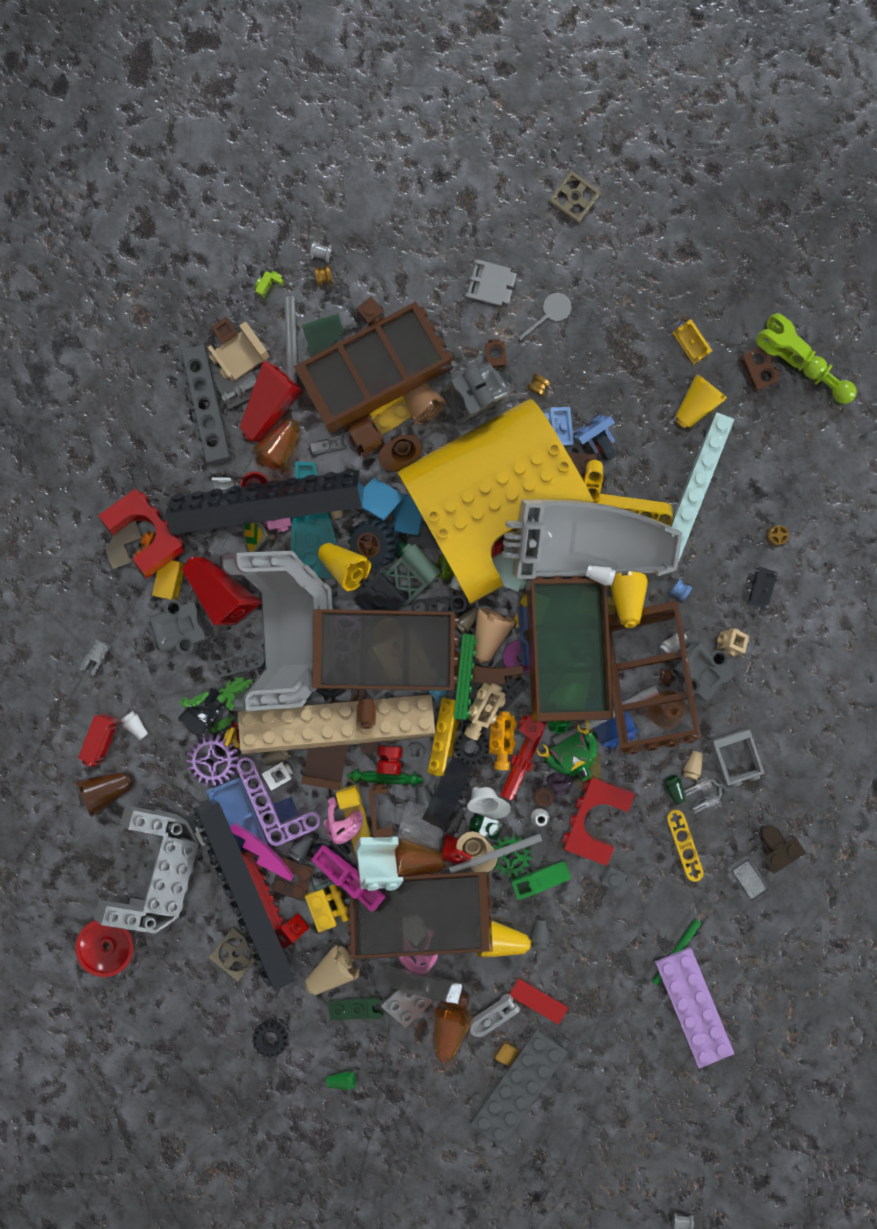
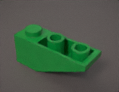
M563 860L511 879L517 900H521L570 880L571 876L566 862Z

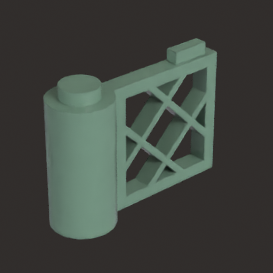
M410 543L401 551L403 555L389 570L386 567L381 571L386 577H395V587L399 591H408L409 599L402 605L403 608L442 572L416 544L411 545ZM401 562L407 568V574L399 573V564ZM399 577L408 578V587L400 586ZM412 578L418 579L423 585L420 588L412 587Z

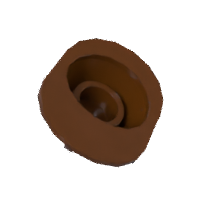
M401 434L394 437L392 441L381 448L378 455L379 464L388 471H395L406 466L420 456L422 452L421 442L417 437L409 434Z

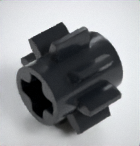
M349 841L342 844L331 842L328 845L329 849L342 859L351 853L349 849L351 843Z

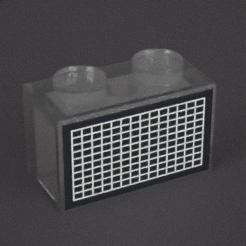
M746 855L727 867L729 871L727 876L733 884L737 883L740 888L737 891L743 900L747 898V900L752 902L770 890Z

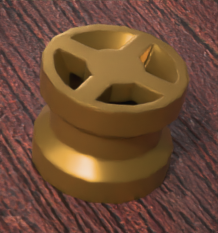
M325 265L324 268L314 267L318 287L324 283L333 284L329 265Z
M534 374L532 377L533 381L528 384L527 389L543 397L546 387H549L551 383L544 377Z
M784 526L772 527L767 533L768 541L773 545L784 544L789 538V532Z

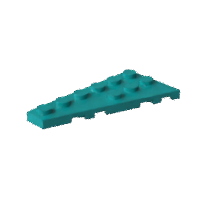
M295 461V478H305L308 475L318 476L315 462ZM329 512L292 517L291 551L305 565L307 564L317 574V577L335 579L318 558V550L321 545L332 543L338 546Z

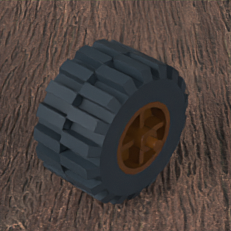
M372 518L362 521L352 528L353 531L349 533L351 539H348V544H350L348 550L365 556L370 561L372 569L392 562L393 558L397 557L398 553L396 552L401 548L398 545L401 542V538L397 537L399 534L398 530L395 531V526L393 524L389 525L388 520L382 521L378 518Z

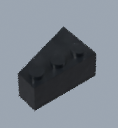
M455 758L451 759L422 820L443 829L452 812L456 813L461 805L458 800L463 799L467 791L464 787H468L473 778L470 775L473 769L471 766Z

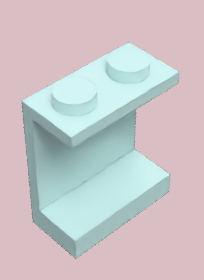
M360 837L356 843V854L361 889L375 891L379 888H386V890L399 888L403 882V877H398L395 849L398 846V837Z

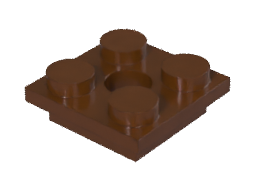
M282 857L281 859L290 871L297 875L298 882L291 884L287 879L276 874L270 890L303 901L315 868Z

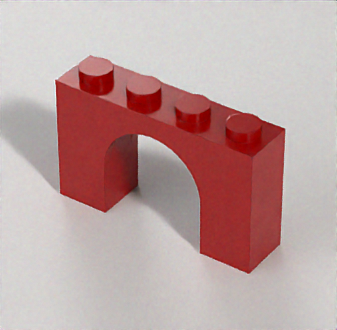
M135 488L98 516L112 536L135 521H145L155 527L156 536L152 544L132 558L137 568L147 579L183 553L182 545L184 543L178 535H171L168 522L166 520L162 522L159 518V511L155 506L151 508L147 503L149 502L147 496L143 492L139 493Z
M592 776L589 780L584 781L582 790L585 791L583 796L577 799L575 807L578 809L575 815H571L568 823L571 827L568 833H564L561 843L564 844L563 848L566 851L608 866L614 846L590 836L584 828V818L592 807L600 804L610 805L629 812L635 793Z

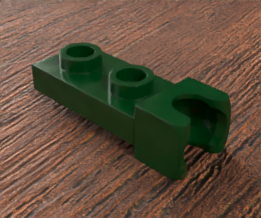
M372 996L367 998L329 1000L330 1021L382 1018L383 1011L374 1008L375 1004H380L382 997Z

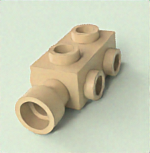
M484 683L478 690L477 697L469 708L470 714L468 719L472 723L470 726H467L464 732L466 736L473 740H478L482 727L488 728L490 724L495 723L498 708L503 707L505 704L506 694L501 691L502 687L494 683L491 685Z

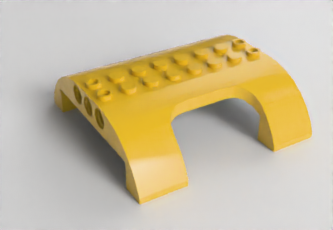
M531 398L397 471L398 476L408 490L470 604L504 586L492 561V548L495 542L504 536L505 532L517 529L508 528L505 526L506 521H518L521 499L577 500L594 503L582 477L542 410Z

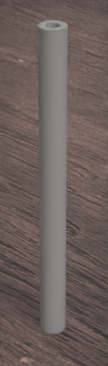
M540 834L449 867L451 874L461 872L541 842L542 838Z

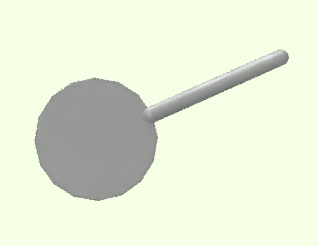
M562 293L549 295L543 304L545 315L519 337V340H522L547 318L553 321L566 319L572 308L569 298Z

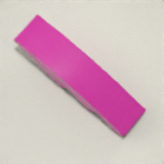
M232 824V833L246 840L243 848L259 856L256 862L258 865L289 881L293 879L294 874L265 842L239 824Z
M322 845L312 858V861L337 886H342L354 899L358 898L371 912L375 911L386 897L379 890L368 891L367 889H361L359 872L325 845Z

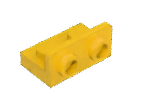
M403 396L369 414L382 435L411 418Z

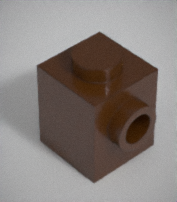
M372 296L356 308L357 313L368 326L383 319L384 312Z

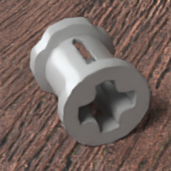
M313 241L309 258L313 259L315 257L329 263L332 246L326 247Z
M674 1213L672 1229H694V1216H678Z

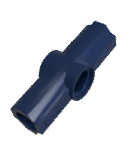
M527 606L517 607L522 665H530L529 641L523 638L524 631L528 630Z

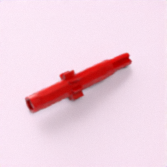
M544 731L540 733L535 741L526 737L518 756L513 755L510 761L513 764V768L500 794L501 797L513 801L526 771L531 772L534 766L531 759Z

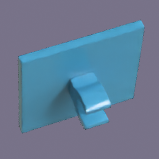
M374 477L364 487L362 509L384 521L401 503L405 495Z
M404 494L405 498L394 509L392 524L395 526L394 530L419 536L423 517L411 496Z

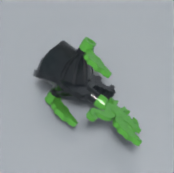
M236 677L232 684L230 681L226 683V689L221 687V690L218 691L216 688H210V695L205 691L190 700L186 697L182 698L180 704L185 710L178 717V720L182 721L184 726L191 733L195 734L198 739L203 737L206 728L212 734L216 733L217 730L224 729L230 725V722L235 717L231 715L220 720L218 723H213L219 713V707L228 698L226 707L229 710H233L235 705L232 702L235 699V694L243 693L253 680L250 678L244 682V677Z

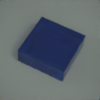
M292 796L273 804L280 822L299 815Z

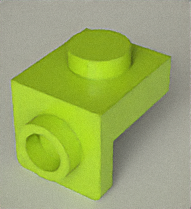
M266 271L263 277L259 278L255 284L256 294L264 298L272 282L283 287L284 281L281 279L282 276L274 271L271 273Z

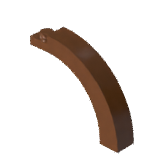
M418 618L420 629L428 647L445 666L446 635L441 619ZM454 648V655L458 657L457 667H454V673L458 675L461 654ZM475 663L471 674H473V681L477 683L506 684L507 676L510 679L520 678L521 674L525 673L524 665L493 668Z

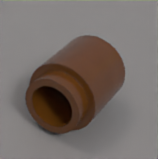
M359 700L356 724L360 725L362 729H371L373 725H376V705H374V700Z

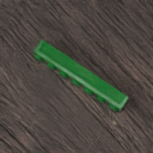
M463 634L454 712V719L467 720L470 714V710H468V706L471 704L469 693L472 694L470 682H473V674L471 673L475 666V662H473V657L476 656L474 645L477 646V638H475V635Z

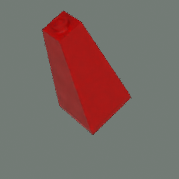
M266 360L262 363L239 427L244 432L242 435L249 442L255 441L259 443L304 392L278 366Z
M191 557L181 568L213 625H237L262 603L259 598L206 557Z

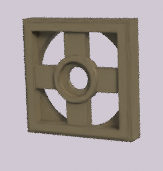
M570 170L548 202L579 224L602 192ZM573 181L580 182L578 187L574 189L565 185ZM586 188L591 193L590 202L583 198L582 193ZM560 191L564 193L568 199L564 206H562L558 200V194ZM573 193L578 194L579 198L577 200L571 198ZM574 204H579L584 208L583 212L576 214L570 212V209Z
M233 927L208 958L235 980L239 981L254 963V959L252 957L250 960L244 955V949L248 946L245 941L246 936ZM231 938L242 939L238 946H232L227 940ZM221 947L228 952L229 956L224 963L219 958ZM234 950L239 951V957H233L232 952ZM237 961L245 966L244 969L239 971H233L230 968Z

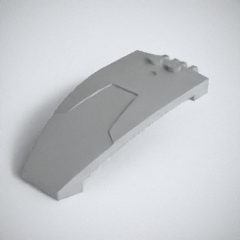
M521 499L518 521H506L505 526L508 528H517V532H505L504 538H507V540L503 541V545L515 547V551L502 552L503 557L514 558L513 575L516 579H535L538 576H586L589 565L611 567V570L616 571L615 574L621 572L622 574H628V572L633 571L655 573L657 576L677 570L682 532L657 520L618 507L577 500Z

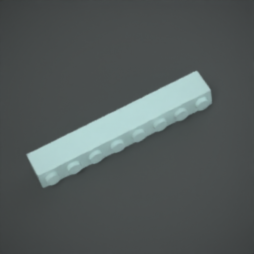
M717 412L712 416L674 513L673 523L670 525L682 532L679 560L734 422L733 418Z

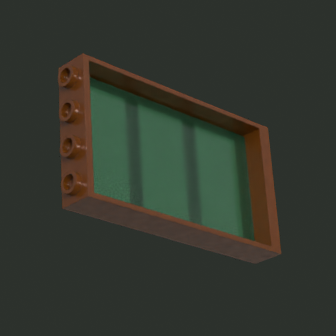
M538 576L527 581L532 722L613 719L607 586L589 577L588 579H581V576H570V579H563V576L544 579V577Z

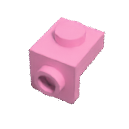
M291 518L263 521L265 527H268L270 531L277 530L278 533L288 531L289 527L292 526Z

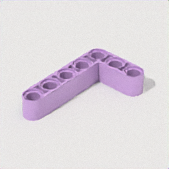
M246 756L238 761L237 770L266 838L271 845H281L318 828L321 823V816L313 811L282 824L255 760L252 757ZM244 760L251 763V769L248 771L242 768ZM251 778H256L259 781L257 788L250 786L249 780ZM264 796L267 801L266 805H259L257 797ZM265 814H272L274 822L267 823L264 820ZM314 816L317 819V824L314 826L309 825L307 818ZM291 824H297L299 826V832L292 833L289 829V826ZM278 831L282 836L281 840L275 841L272 838V832Z

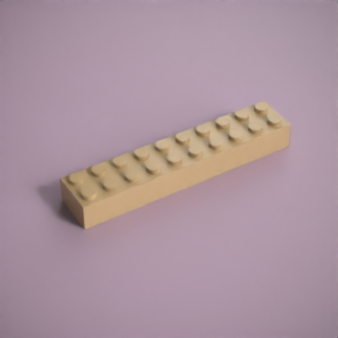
M432 695L374 700V705H376V725H373L371 729H362L360 725L356 724V712L359 701L308 705L295 708L238 712L240 750L242 754L434 737L435 725Z

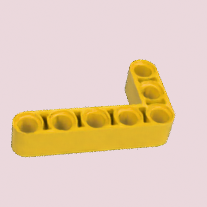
M591 460L587 463L583 481L594 503L628 509V511L649 517L666 525H672L673 508L669 503L600 494L603 482V464L598 460Z
M357 784L339 789L336 792L340 810L343 809L345 818L355 810H359L363 815L360 830L351 838L355 854L356 843L360 837H372Z

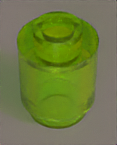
M442 553L439 555L436 565L442 572L437 577L448 580L449 577L453 578L454 573Z

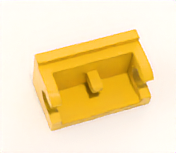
M691 319L672 333L693 365L712 352V349Z
M170 561L159 569L156 574L152 596L178 600L184 576L181 568L185 563Z

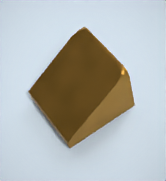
M504 1040L495 1053L494 1059L510 1067L520 1053V1050Z

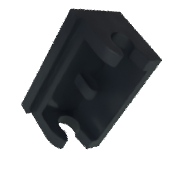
M762 567L756 568L747 605L768 610L778 572Z

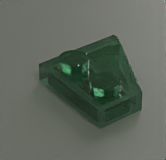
M338 313L302 325L312 356L327 349L344 332Z

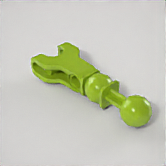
M779 313L770 316L767 321L768 329L761 331L756 338L758 346L770 355L781 356L792 366L799 368V371L803 369L804 374L808 378L816 380L814 384L817 385L822 380L833 389L832 395L836 402L841 404L852 402L857 394L856 386L853 382L848 380L839 381L829 372L833 365L830 364L827 367V362L824 358L814 356L816 352L812 351L811 347L796 334L794 325L786 317Z

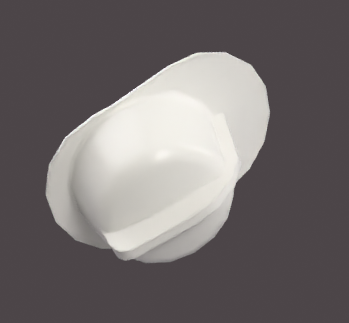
M474 787L471 800L467 804L469 811L493 819L503 818L511 811L509 803L498 798L496 792L489 787Z

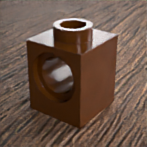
M492 339L485 343L486 363H490L494 369L506 367L504 341L500 342V339ZM497 349L501 355L498 358H493L490 355V351Z

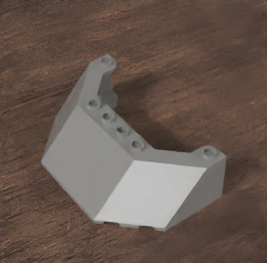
M293 551L244 552L222 556L223 570L229 575H242L261 593L265 671L249 690L235 694V699L232 702L235 708L231 711L302 707L306 699L317 689L312 688L313 610H332L331 588L317 577V574L307 564L305 565ZM324 616L323 679L336 666L333 616Z

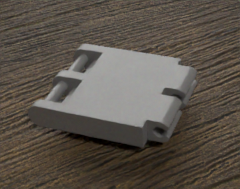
M474 259L473 264L475 265L472 276L469 277L470 285L468 292H465V297L497 306H502V303L509 304L512 290L506 289V287H514L517 274L510 272L511 268ZM478 265H479V266H480V269H479L478 277H476V273H477V269H478ZM474 282H476L474 292L472 294L471 292Z

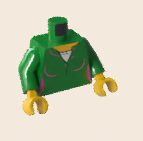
M585 720L586 728H582L578 722V730L580 732L551 748L550 753L546 744H542L546 748L545 752L541 753L536 748L538 755L545 756V761L552 769L563 775L569 774L572 777L578 774L582 781L592 777L588 768L595 764L594 758L597 756V741L592 731L589 730L590 724L588 720Z

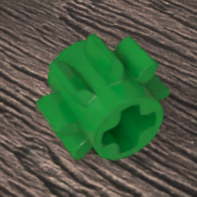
M571 721L547 722L550 731H555L557 734L565 733L568 730V726L572 725Z

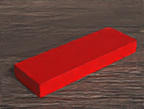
M520 978L517 979L509 993L512 998L558 1025L568 1010L566 1005Z

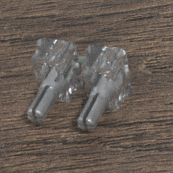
M702 775V778L698 779L695 785L684 790L685 795L688 796L699 790L703 793L713 790L714 787L711 782L719 787V796L711 792L709 796L704 798L705 801L692 807L694 813L708 807L711 810L722 807L720 798L723 786L721 783L718 784L715 780Z

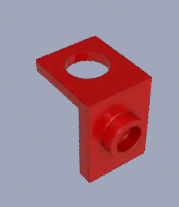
M447 834L444 836L442 859L455 865L470 860L471 855L456 848L458 839Z
M297 913L280 929L276 930L275 933L282 949L294 943L309 929V926ZM279 935L285 939V942L279 938Z

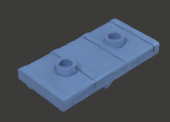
M241 777L206 790L209 801L215 799L220 803L230 828L232 824L237 823L269 846ZM233 834L240 852L247 850L243 848L246 840Z

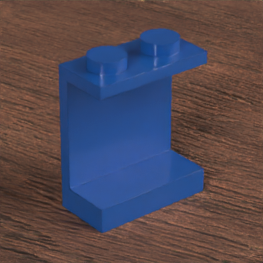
M601 697L586 703L585 710L602 709ZM626 711L624 715L628 740L636 737L635 734L639 731L635 728L629 712ZM616 717L594 728L603 748L607 746L610 749L618 745Z

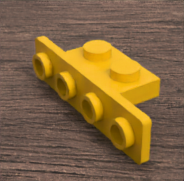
M442 698L428 767L429 774L443 777L447 757H453L459 725L458 720L454 719L456 700Z

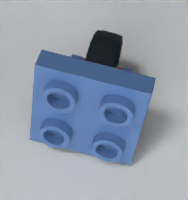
M598 415L591 420L592 424L585 427L583 425L575 430L576 434L573 436V439L579 444L586 442L594 454L600 453L608 461L616 455L612 446L615 440L608 430V427L615 422L611 416Z

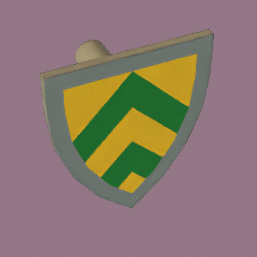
M261 522L242 524L244 545L247 552H258L265 541H275V534H267Z

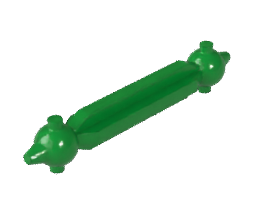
M355 769L352 773L347 774V777L356 784L362 780L368 783L399 785L409 783L412 787H415L418 783L423 782V779L419 778L416 773H412L410 776L406 774H382L368 771L361 773L358 769Z

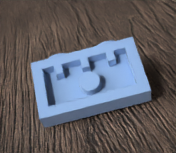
M551 407L542 410L563 446L574 445L570 407Z

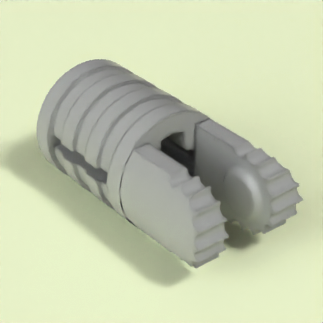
M95 639L78 669L83 671L89 661L93 660L95 662L90 669L89 675L94 676L110 646L99 639Z

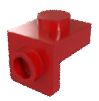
M531 714L528 716L524 715L518 722L520 725L518 729L532 741H535L545 728V725L541 722H532Z

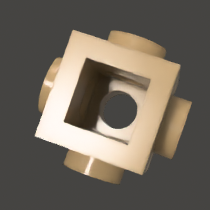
M734 628L722 631L717 639L716 650L724 651L731 658L736 655L745 654L749 635Z

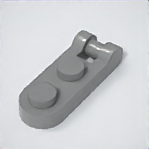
M505 994L498 1002L472 1018L469 1022V1030L473 1036L482 1037L520 1011V1007L513 1003V998L510 994Z

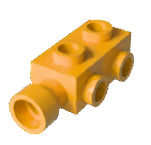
M499 711L495 723L490 724L489 753L497 754V761L494 764V769L510 770L508 754H513V749L516 746L514 730L517 727L515 716L510 715V712Z

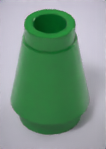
M346 1071L327 1076V1088L342 1090L355 1088V1073Z

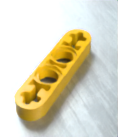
M672 809L667 813L666 819L685 875L693 882L699 881L704 873L685 816L680 810ZM673 813L680 815L681 818H678L680 826L684 824V827H678L673 830V827H677L675 821L670 819L673 817ZM685 831L687 833L686 840L678 841L677 833ZM686 849L693 851V857L689 860L683 857V852ZM696 860L697 863H693V866L696 870H699L697 877L689 875L692 869L690 865L686 867V863H692Z

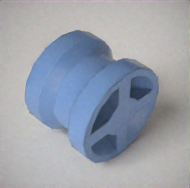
M678 579L669 595L677 597L678 601L683 603L692 587L683 584V581Z

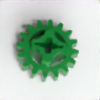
M505 835L504 841L497 839L499 845L493 844L492 847L497 850L506 844L511 845L521 841L522 837L515 840L514 835L511 836V839H508ZM522 848L524 853L514 851L513 853L516 857L512 858L511 864L506 855L498 857L494 869L498 870L500 868V874L503 875L507 872L508 877L511 876V873H514L517 877L518 871L525 873L523 867H530L527 860H532V857L528 856V853L532 852L531 849ZM499 859H503L506 862V867L499 862ZM518 861L522 862L518 867L514 868Z

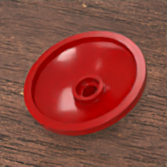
M94 920L87 924L79 933L75 944V952L78 962L88 973L98 977H110L120 973L128 966L133 956L134 943L128 929L103 926ZM105 942H108L110 944L109 949L105 948Z

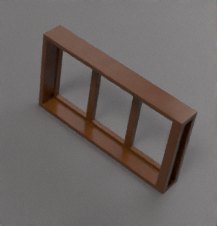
M677 601L643 608L640 623L636 627L675 619L680 651L617 664L612 632L628 628L620 623L618 613L608 615L612 697L619 745L624 754L627 753L628 755L631 753V755H634L641 750L654 751L658 747H675L677 743L685 742L686 744H691L698 739H702L681 611ZM682 659L687 692L623 704L618 671ZM689 699L693 730L628 742L624 712Z

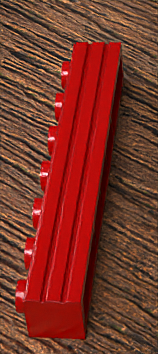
M245 850L241 854L274 931L280 929L284 921L282 916L279 917L278 915L279 909L273 903L275 901L273 895L269 894L270 888L264 882L265 876L263 873H260L259 869L261 867L254 859L256 855L249 850Z

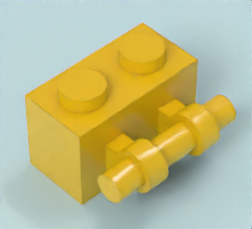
M336 884L329 886L331 891L329 894H327L325 887H321L305 895L318 933L337 926V916L341 917L342 922L350 920L347 914V906H344L341 898L342 892L338 890ZM334 899L337 906L336 910H333L330 900Z

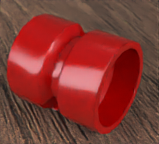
M378 745L377 756L380 760L377 761L376 773L401 774L402 763L399 762V759L402 758L403 747Z

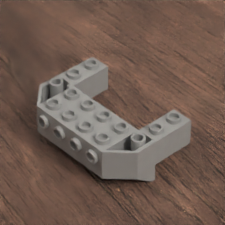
M125 805L120 824L128 830L154 834L161 838V843L145 900L130 898L129 905L99 900L94 919L103 926L156 934L176 920L183 909V899L188 891L189 877L194 870L193 863L195 856L199 852V842L188 822L180 816L159 809L153 811Z

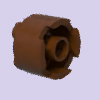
M369 414L343 427L345 432H349V441L358 455L361 454L362 459L379 450L384 445V437L379 429H374L372 425L374 422Z

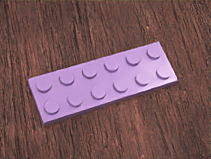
M691 947L655 961L698 1068L733 1055L734 1051Z

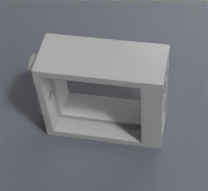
M746 728L711 740L726 785L736 787L742 785L744 780L754 781L760 779V775L765 774L750 729ZM745 739L755 769L729 778L720 747Z

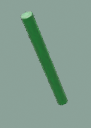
M695 918L671 954L679 952L686 947L702 922ZM659 972L652 980L657 986L662 981Z

